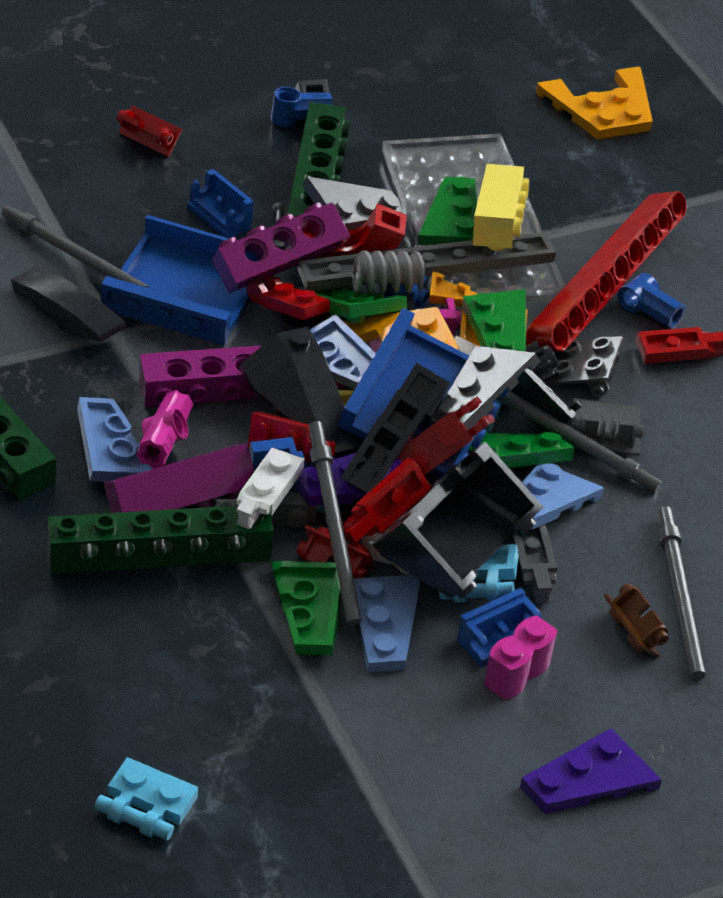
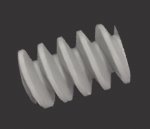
M362 250L358 257L354 258L352 282L356 293H359L362 283L366 284L368 293L373 292L375 283H378L381 293L386 292L388 284H391L394 293L399 292L401 284H404L406 293L412 292L413 284H417L418 290L422 291L425 268L420 252L413 251L409 256L407 252L400 251L396 256L393 251H387L383 256L380 251H374L370 256L368 251Z

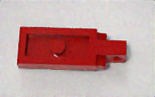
M701 327L642 331L637 333L636 344L644 364L723 356V332L707 333L703 332Z
M252 412L248 447H250V442L293 437L296 450L303 452L305 462H311L310 450L312 449V443L308 428L309 424L264 412ZM326 440V444L331 447L332 456L334 457L336 443Z
M405 459L356 503V506L351 509L353 516H350L343 523L346 540L357 543L365 535L371 537L375 533L382 534L431 490V486L414 459Z

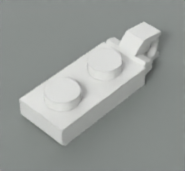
M271 448L239 493L237 498V505L239 506L236 509L238 521L236 524L250 529L261 513L273 515L303 472L304 458Z

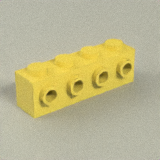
M496 164L486 165L474 215L473 245L487 246L491 250L512 249L514 237H520L521 224H523L524 210L529 191V179L524 178V167Z

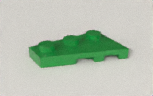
M462 176L443 178L418 234L417 245H437L473 240L474 215L478 203L475 178Z
M344 288L314 291L316 295L330 299V317L336 314L338 317H345V321L351 323L363 322L366 320L365 316L401 311L402 308L407 309V296L396 295L384 298V293L358 294L352 289Z
M526 289L463 296L462 308L481 347L525 351Z
M552 432L542 434L486 433L481 444L486 442L508 468L573 460L574 447L565 441L561 435ZM471 446V448H470L468 454L471 453V452H472L473 450H475L476 448H474V447Z
M271 561L272 572L295 653L299 655H334L342 598L335 562Z

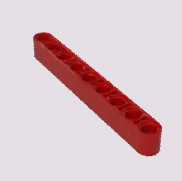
M673 191L650 194L526 329V346L536 341L539 348L547 345L553 352L567 349L685 216L687 203L683 193Z

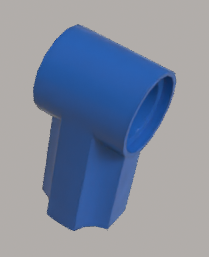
M279 87L274 91L271 121L281 127H292L296 125L297 120H306L310 102L332 105V96L330 93H300L291 87Z
M648 273L639 274L617 292L618 301L626 311L635 313L641 310L669 329L677 326L685 313L686 306L661 291L656 279Z

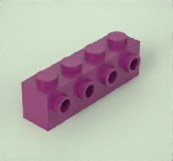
M240 444L103 484L111 513L181 509L189 505H194V508H206L215 505L214 498L226 495L227 499L238 498L240 491L255 471L248 445Z

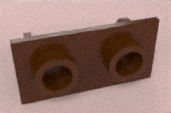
M628 583L620 588V594L616 598L605 593L603 596L611 606L608 610L610 616L620 626H625L629 632L626 638L633 648L639 653L646 651L657 658L660 657L655 646H662L669 640L667 635L668 629L652 609L643 617L641 616L651 605L640 589Z

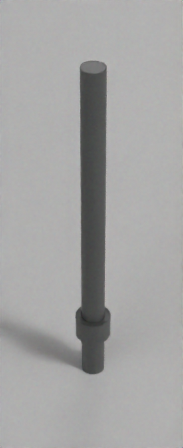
M6 205L3 208L2 216L17 224L18 229L24 233L38 236L105 276L149 288L147 284L40 223L39 218L28 212L22 213L10 205Z
M511 391L508 392L505 398L498 396L497 399L551 432L561 435L566 441L618 471V476L629 482L634 480L654 493L659 489L662 481L639 468L640 464L631 458H622Z
M315 421L308 425L312 449L310 450L312 466L317 469L346 621L348 625H357L362 622L331 469V465L334 462L331 447L326 444L322 422Z
M664 506L658 509L661 527L658 531L660 545L666 552L691 679L702 680L705 678L706 673L679 548L682 540L679 528L674 524L671 508Z

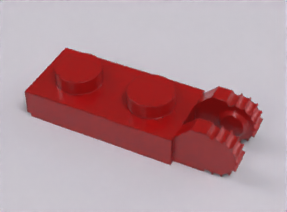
M269 276L263 279L262 283L254 281L247 284L248 286L246 287L248 298L253 302L255 301V303L261 304L263 307L301 320H307L330 311V299L318 296L314 291H303L294 288L293 284L282 283L278 277Z
M476 396L456 412L454 410L411 440L399 459L401 462L407 458L414 459L423 475H426L474 440L473 436L493 423L495 419L490 414L478 420L476 425L469 430L465 427L460 418L476 410L479 404L482 403L479 397Z

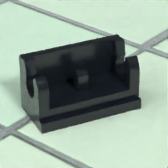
M526 369L517 377L519 383L511 390L514 394L565 424L582 407L578 401L567 407L553 393V390L549 386L547 387L529 369Z

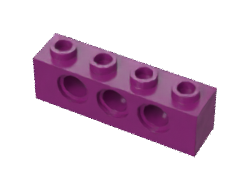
M331 202L324 206L321 203L313 204L306 208L302 215L294 217L293 214H289L275 222L276 225L265 229L264 226H259L249 231L245 238L236 240L235 237L221 242L212 261L228 293L230 294L245 288L251 282L262 281L266 277L274 276L298 266L299 260L315 259L343 247L350 238V234L334 203ZM302 229L310 230L314 238L305 236ZM273 240L283 242L286 250L277 248ZM245 252L255 254L258 261L249 260L245 256Z
M261 346L140 354L139 382L144 406H160L166 393L174 390L189 395L193 404L260 399L252 392L239 368L240 364Z

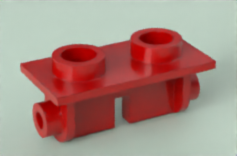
M133 105L130 110H120L116 118L121 126L118 133L168 157L183 130Z
M306 525L305 531L308 541L302 540L296 551L297 554L301 555V560L306 562H329L330 559L334 560L329 530L324 527L315 529ZM351 541L349 544L346 543L353 579L366 578L368 572L366 568L374 569L370 551L358 542L354 543V541Z

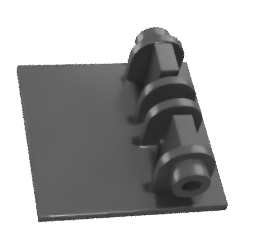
M602 336L596 339L574 340L567 349L556 352L555 357L558 366L553 369L555 376L545 382V385L586 382L591 395L594 397L605 395L609 389L608 382L612 380L615 372L614 364L618 362L620 357L619 349L623 336Z
M573 398V403L578 401L582 405L572 418L573 429L614 453L640 455V438L642 439L644 428L643 425H640V407Z

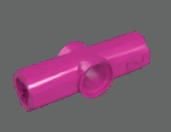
M178 390L166 393L156 414L143 420V438L136 452L141 464H147L153 469L163 466L175 442L188 437L187 419L194 405L189 395L182 394Z

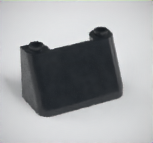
M484 442L431 486V490L409 508L372 546L382 557L450 599L456 595L463 599L477 586V583L474 581L478 575L476 571L513 534L517 532L520 536H523L537 523L533 517L543 506L490 446Z

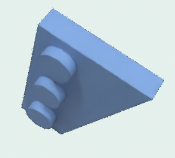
M335 314L310 329L324 353L334 381L355 390L376 353Z
M79 397L77 410L90 481L108 482L153 469L147 464H141L136 452L140 447V443L132 435V426L114 399Z
M554 464L537 465L522 482L543 506L533 517L537 523L531 529L533 530L559 518L560 512L568 508L572 511L582 508V504L586 500L591 502L600 500L604 487L562 471L559 466Z
M413 575L354 579L362 622L357 624L367 673L405 670L421 580Z

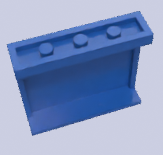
M150 215L145 217V234L121 268L122 271L147 284L149 288L106 276L101 283V302L114 313L224 346L251 300L247 295L246 287L229 294L212 261L213 256L218 250V245L229 238ZM245 252V256L249 260L258 261L255 254Z
M402 308L346 403L338 427L365 440L378 417H381L416 363L450 382L447 390L448 393L469 355L412 327L411 323L415 313ZM504 390L499 396L505 398L509 391ZM497 398L493 401L494 408L485 416L491 414L495 418L500 408V404L496 403ZM419 426L411 440H413L419 434L424 432L426 429ZM483 429L473 436L474 440L428 473L440 479L449 469L468 455L471 446L477 448L481 444L487 430Z

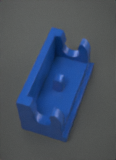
M214 169L206 172L205 184L201 189H199L200 183L196 179L193 180L190 187V201L187 202L188 209L222 237L232 238L251 229L253 200Z
M519 588L461 615L457 641L478 665L483 667L488 664L490 651L499 640L514 635L516 627L523 620L532 616H539L540 618L542 616L536 606L525 596L523 589Z

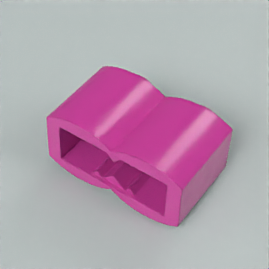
M532 616L523 620L516 627L514 635L499 640L492 647L484 686L504 700L513 698L521 693L526 687L528 679L538 677L548 669L558 630L539 616Z

